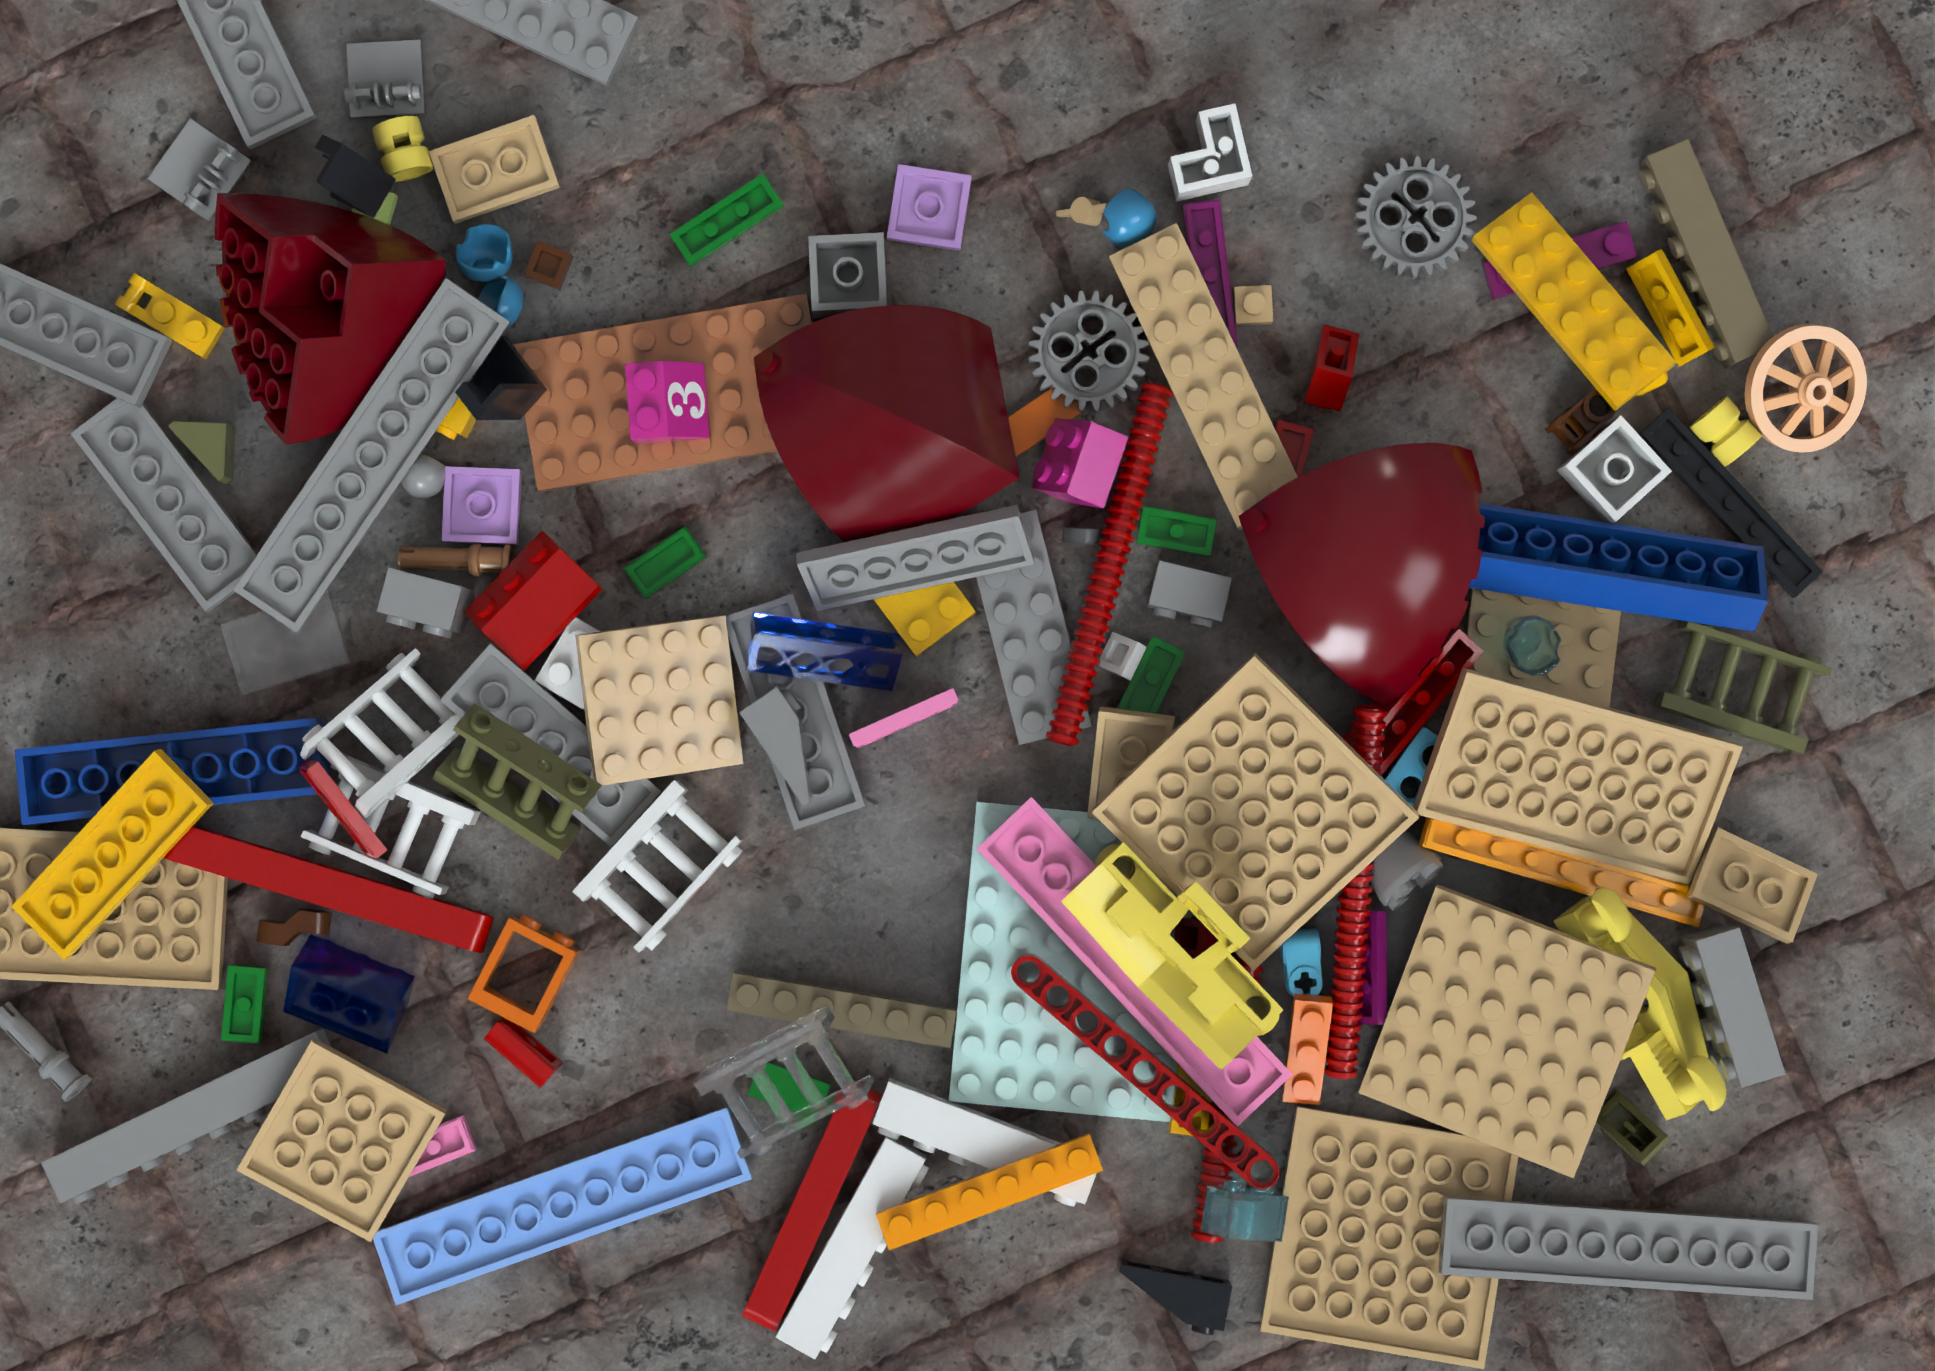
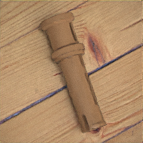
M474 543L469 548L400 546L398 567L400 570L469 571V574H473V576H481L482 573H501L515 559L513 544H505L504 547H483L481 543Z

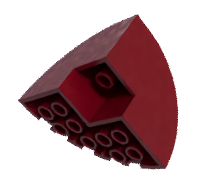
M217 193L215 240L222 241L223 264H216V275L219 276L221 288L226 293V298L220 299L225 328H233L237 346H234L231 350L240 375L246 374L247 384L250 389L249 395L252 401H260L267 412L265 413L264 420L286 445L309 441L343 428L442 285L446 275V259L404 231L349 210L288 197L246 193Z
M1410 443L1353 454L1320 466L1295 478L1238 516L1260 574L1274 600L1295 631L1318 658L1338 677L1361 694L1386 706L1407 692L1421 678L1419 673L1433 657L1439 658L1444 650L1441 646L1451 628L1457 629L1469 602L1464 601L1471 579H1477L1480 568L1482 550L1478 549L1480 528H1484L1485 516L1480 515L1478 494L1483 493L1472 450L1460 446L1442 443Z

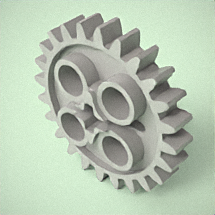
M1416 156L1412 166L1408 167L1406 160L1400 158L1397 166L1398 170H1395L1390 163H1387L1384 166L1385 177L1377 172L1372 175L1371 178L1376 187L1370 184L1363 186L1362 191L1369 198L1362 197L1356 201V205L1365 210L1354 215V220L1364 222V225L1355 231V235L1367 236V239L1361 245V249H1368L1370 247L1374 249L1369 259L1371 262L1380 257L1384 259L1382 271L1388 269L1392 264L1396 266L1395 277H1399L1404 269H1409L1410 278L1414 280L1419 269H1422L1425 277L1430 278L1433 266L1442 273L1447 269L1445 259L1455 264L1459 260L1455 250L1465 252L1469 246L1462 238H1472L1475 234L1466 225L1477 220V216L1467 214V210L1476 203L1473 200L1464 201L1463 196H1465L1470 188L1467 186L1458 189L1456 184L1461 177L1460 174L1450 179L1446 176L1449 165L1446 164L1440 171L1434 170L1435 159L1432 158L1426 167H1422L1420 157ZM1407 185H1420L1424 190V198L1421 200L1412 199L1407 193ZM1391 194H1397L1402 204L1393 200ZM1383 209L1394 211L1398 218L1397 224L1392 226L1384 224L1380 219V211ZM1438 210L1446 212L1450 217V225L1441 227L1435 224L1432 216L1433 212ZM1419 212L1422 215L1420 221L1411 224L1408 221L1411 214ZM1428 232L1436 235L1439 238V242H1434ZM1408 236L1420 238L1423 242V251L1418 253L1410 251L1406 246V238Z
M1079 291L1077 302L1074 303L1068 295H1064L1063 308H1060L1054 302L1050 304L1051 312L1053 313L1052 317L1047 314H1040L1039 319L1045 325L1044 328L1037 326L1032 328V333L1040 338V340L1029 341L1028 344L1029 348L1038 351L1037 354L1028 358V362L1039 364L1040 366L1032 372L1033 378L1044 376L1045 380L1042 382L1040 390L1044 391L1050 387L1053 388L1052 401H1055L1061 395L1064 396V408L1066 409L1073 401L1078 402L1079 412H1083L1086 403H1091L1093 411L1098 413L1100 402L1102 401L1105 402L1109 409H1112L1114 407L1113 397L1115 395L1124 402L1127 399L1124 388L1127 387L1134 391L1138 388L1132 377H1144L1146 372L1137 365L1148 363L1149 357L1139 353V351L1147 348L1149 341L1138 340V336L1144 330L1142 326L1133 327L1132 325L1137 318L1136 313L1126 317L1123 314L1127 305L1125 302L1117 308L1113 307V295L1110 294L1104 303L1099 302L1098 291H1095L1092 299L1087 301L1083 291ZM1090 317L1098 319L1102 324V330L1095 335L1087 334L1081 325L1085 319ZM1114 331L1116 333L1112 339L1096 349L1095 359L1092 360L1091 357L1087 356L1068 373L1061 371L1065 365L1076 360L1081 355L1082 345L1091 348L1108 332ZM1058 340H1065L1071 344L1073 352L1069 356L1061 358L1053 353L1052 345ZM1110 347H1118L1124 352L1125 360L1119 364L1109 363L1105 358L1104 352ZM1082 369L1090 370L1094 374L1096 382L1089 387L1080 386L1075 380V374Z

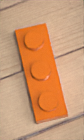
M1294 994L1285 1067L1293 1075L1282 1085V1102L1320 1105L1333 1007L1332 997Z

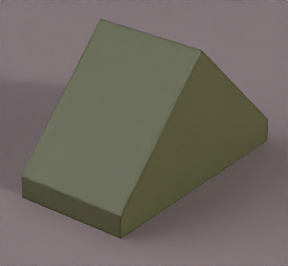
M173 421L168 426L219 482L228 485L233 481L236 427L227 423Z
M1619 1092L1601 1108L1596 1121L1633 1160L1643 1166L1670 1140V1137Z

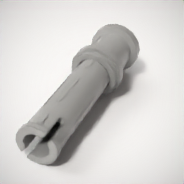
M7 1002L4 1004V1007H0V1027L40 1067L38 1069L40 1077L42 1079L48 1078L61 1091V1098L65 1102L78 1095L88 1085L91 1078L87 1074L82 1075L68 1061L69 1055L65 1051H56L17 1011L11 1002Z

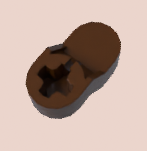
M298 909L286 922L260 919L256 942L289 946L301 933L329 935L332 913L313 909Z

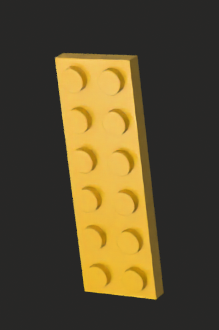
M1533 192L1473 236L1472 242L1614 411L1676 364L1674 358Z
M162 749L155 750L11 907L63 961L70 958L214 802Z

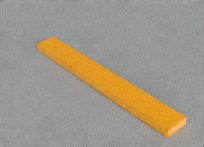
M1426 817L1418 845L1588 896H1592L1598 889L1608 888L1622 899L1626 907L1699 927L1705 907L1686 897L1690 888L1689 885Z

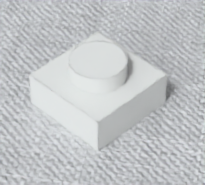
M1112 632L1103 650V654L1100 656L1099 667L1131 681L1146 650V646Z

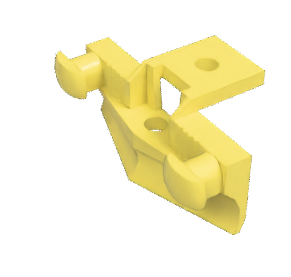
M1123 842L1120 846L1111 844L1104 848L1095 859L1097 867L1061 901L1136 987L1220 1070L1231 1062L1256 1036L1268 1033L1279 1021V1014L1283 1009L1231 955V953L1239 950L1251 938L1196 881L1176 897ZM1189 910L1219 940L1194 959L1170 935L1171 931Z
M1601 888L1596 890L1592 896L1586 895L1554 920L1558 930L1656 967L1646 994L1649 1007L1642 1005L1621 1060L1631 1057L1666 1121L1687 1114L1703 1100L1710 1111L1720 1109L1726 1100L1727 1089L1721 1073L1709 1060L1688 972L1628 911L1622 899L1614 891L1608 888Z

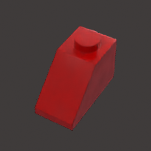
M1323 324L1308 379L1305 403L1313 404L1322 409H1332L1341 412L1353 378L1359 333Z

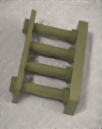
M1689 621L1680 622L1678 629L1692 635L1674 688L1670 687L1669 692L1656 693L1652 707L1791 754H1804L1808 739L1797 736L1799 730L1796 729L1813 675L1828 676L1832 668L1821 665L1822 658L1812 654L1800 652L1799 657L1719 631L1714 629L1715 625ZM1708 639L1726 645L1727 648L1710 700L1706 699L1705 703L1701 704L1690 700L1692 694L1689 693L1705 641ZM1744 651L1763 659L1746 711H1741L1739 717L1727 713L1728 706L1724 704L1741 652ZM1777 663L1798 669V673L1781 724L1777 723L1776 728H1772L1762 724L1763 718L1760 715Z
M474 703L453 729V731L466 738L462 750L460 751L455 747L438 767L433 780L559 860L581 829L569 821L574 809L582 813L599 792L602 785ZM479 747L498 759L493 771L474 760ZM511 768L530 780L525 792L506 780ZM542 789L562 800L557 812L538 801Z

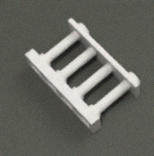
M416 648L407 656L403 653L398 654L386 666L388 672L326 726L322 728L319 724L316 725L302 739L305 744L300 756L304 760H307L318 750L357 790L355 795L358 799L354 808L364 820L460 736L453 729L461 718L440 701L441 697L413 669L421 654ZM400 678L440 718L438 722L441 726L432 734L428 730L424 732L386 694L385 691ZM374 702L413 742L411 746L414 750L405 758L400 754L396 756L358 717L371 703ZM345 726L385 766L383 770L387 774L378 782H375L373 779L368 780L330 741Z
M343 754L368 780L373 779L375 782H378L387 774L382 769ZM339 773L338 778L341 781L338 787L349 800L354 787ZM408 781L364 820L372 831L376 833L389 800H394L395 795L409 800L407 807L410 810L388 861L379 857L372 858L366 856L356 842L354 846H350L334 839L333 836L339 821L330 809L327 811L319 832L312 829L303 830L301 837L311 841L308 846L309 848L326 855H330L332 850L412 883L414 884L412 891L433 899L435 894L443 895L448 891V886L436 881L458 829H463L464 824L475 825L481 811ZM431 809L444 815L441 820L444 822V825L424 873L419 875L403 868L402 865L423 815H428Z
M673 780L572 891L583 902L589 900L591 896L595 900L600 898L642 937L633 947L638 952L643 951L646 947L652 951L667 935L662 929L723 863L728 868L743 852L738 847L743 841L739 835H736L728 843L685 804L688 800L683 796L689 789L679 780ZM667 813L672 817L676 815L718 853L704 871L660 832L662 828L658 823ZM642 841L647 845L651 843L693 881L679 898L674 896L635 860L637 856L632 851ZM616 869L621 873L625 870L667 909L653 926L610 888L611 883L607 879Z

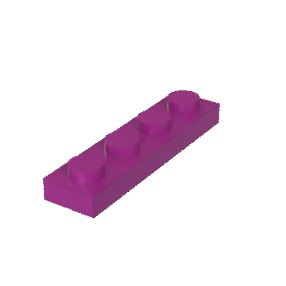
M1627 221L1571 237L1598 270L1637 258ZM1489 261L1482 264L1492 300L1516 294Z

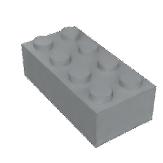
M1718 924L1679 936L1681 946L1677 947L1678 958L1682 967L1689 970L1695 1004L1700 1005L1703 1018L1699 1019L1703 1036L1706 1041H1711L1714 1055H1711L1710 1059L1721 1073L1724 1081L1743 1088L1785 1075L1740 927Z

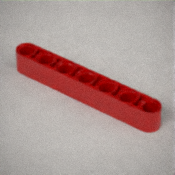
M848 1079L741 1317L776 1332L883 1094Z

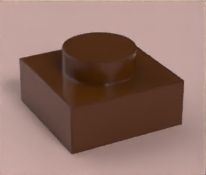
M537 241L524 276L560 291L574 256L569 252Z

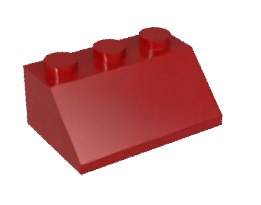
M541 531L501 571L497 578L475 598L464 613L494 644L525 671L599 594L602 588L561 546L544 531Z

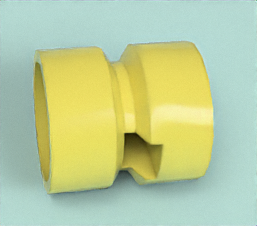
M417 116L396 117L383 121L372 128L377 150L385 154L380 160L383 171L396 179L395 182L412 180L426 175L433 170L428 149L420 144L425 137Z
M1728 396L1718 401L1689 427L1699 440L1703 442L1711 441L1713 443L1710 452L1724 467L1740 457L1762 437V434L1749 420L1739 421L1740 411Z

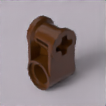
M1594 389L1563 411L1545 428V431L1553 433L1567 448V455L1570 457L1595 435L1594 433L1613 417L1616 411L1613 410L1597 389ZM1592 397H1599L1605 402L1606 411L1603 416H1595L1591 413L1589 401Z

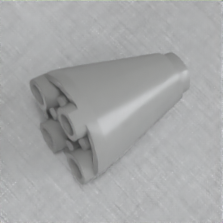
M1407 830L1373 860L1375 863L1374 869L1370 870V873L1374 874L1371 883L1380 902L1384 906L1388 905L1392 911L1398 909L1410 898L1408 894L1417 885L1424 889L1439 876L1437 872L1443 867L1441 863L1442 858L1434 850L1418 846L1420 840Z

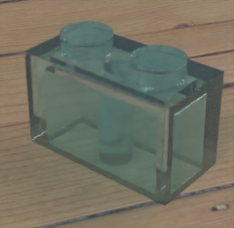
M1224 1180L1223 1186H1207L1201 1231L1225 1239L1282 1242L1289 1196L1275 1193V1186L1267 1189H1257L1253 1186L1246 1188L1247 1184Z

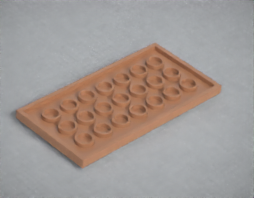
M807 293L513 344L547 388V391L525 414L538 492L777 451L761 407L753 357L785 336L812 323ZM653 361L704 363L710 439L635 444L630 439L625 364Z

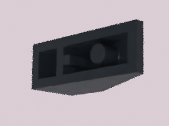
M1119 1258V1272L1183 1322L1192 1325V1331L1207 1335H1213L1214 1330L1224 1331L1232 1292V1285L1229 1280Z

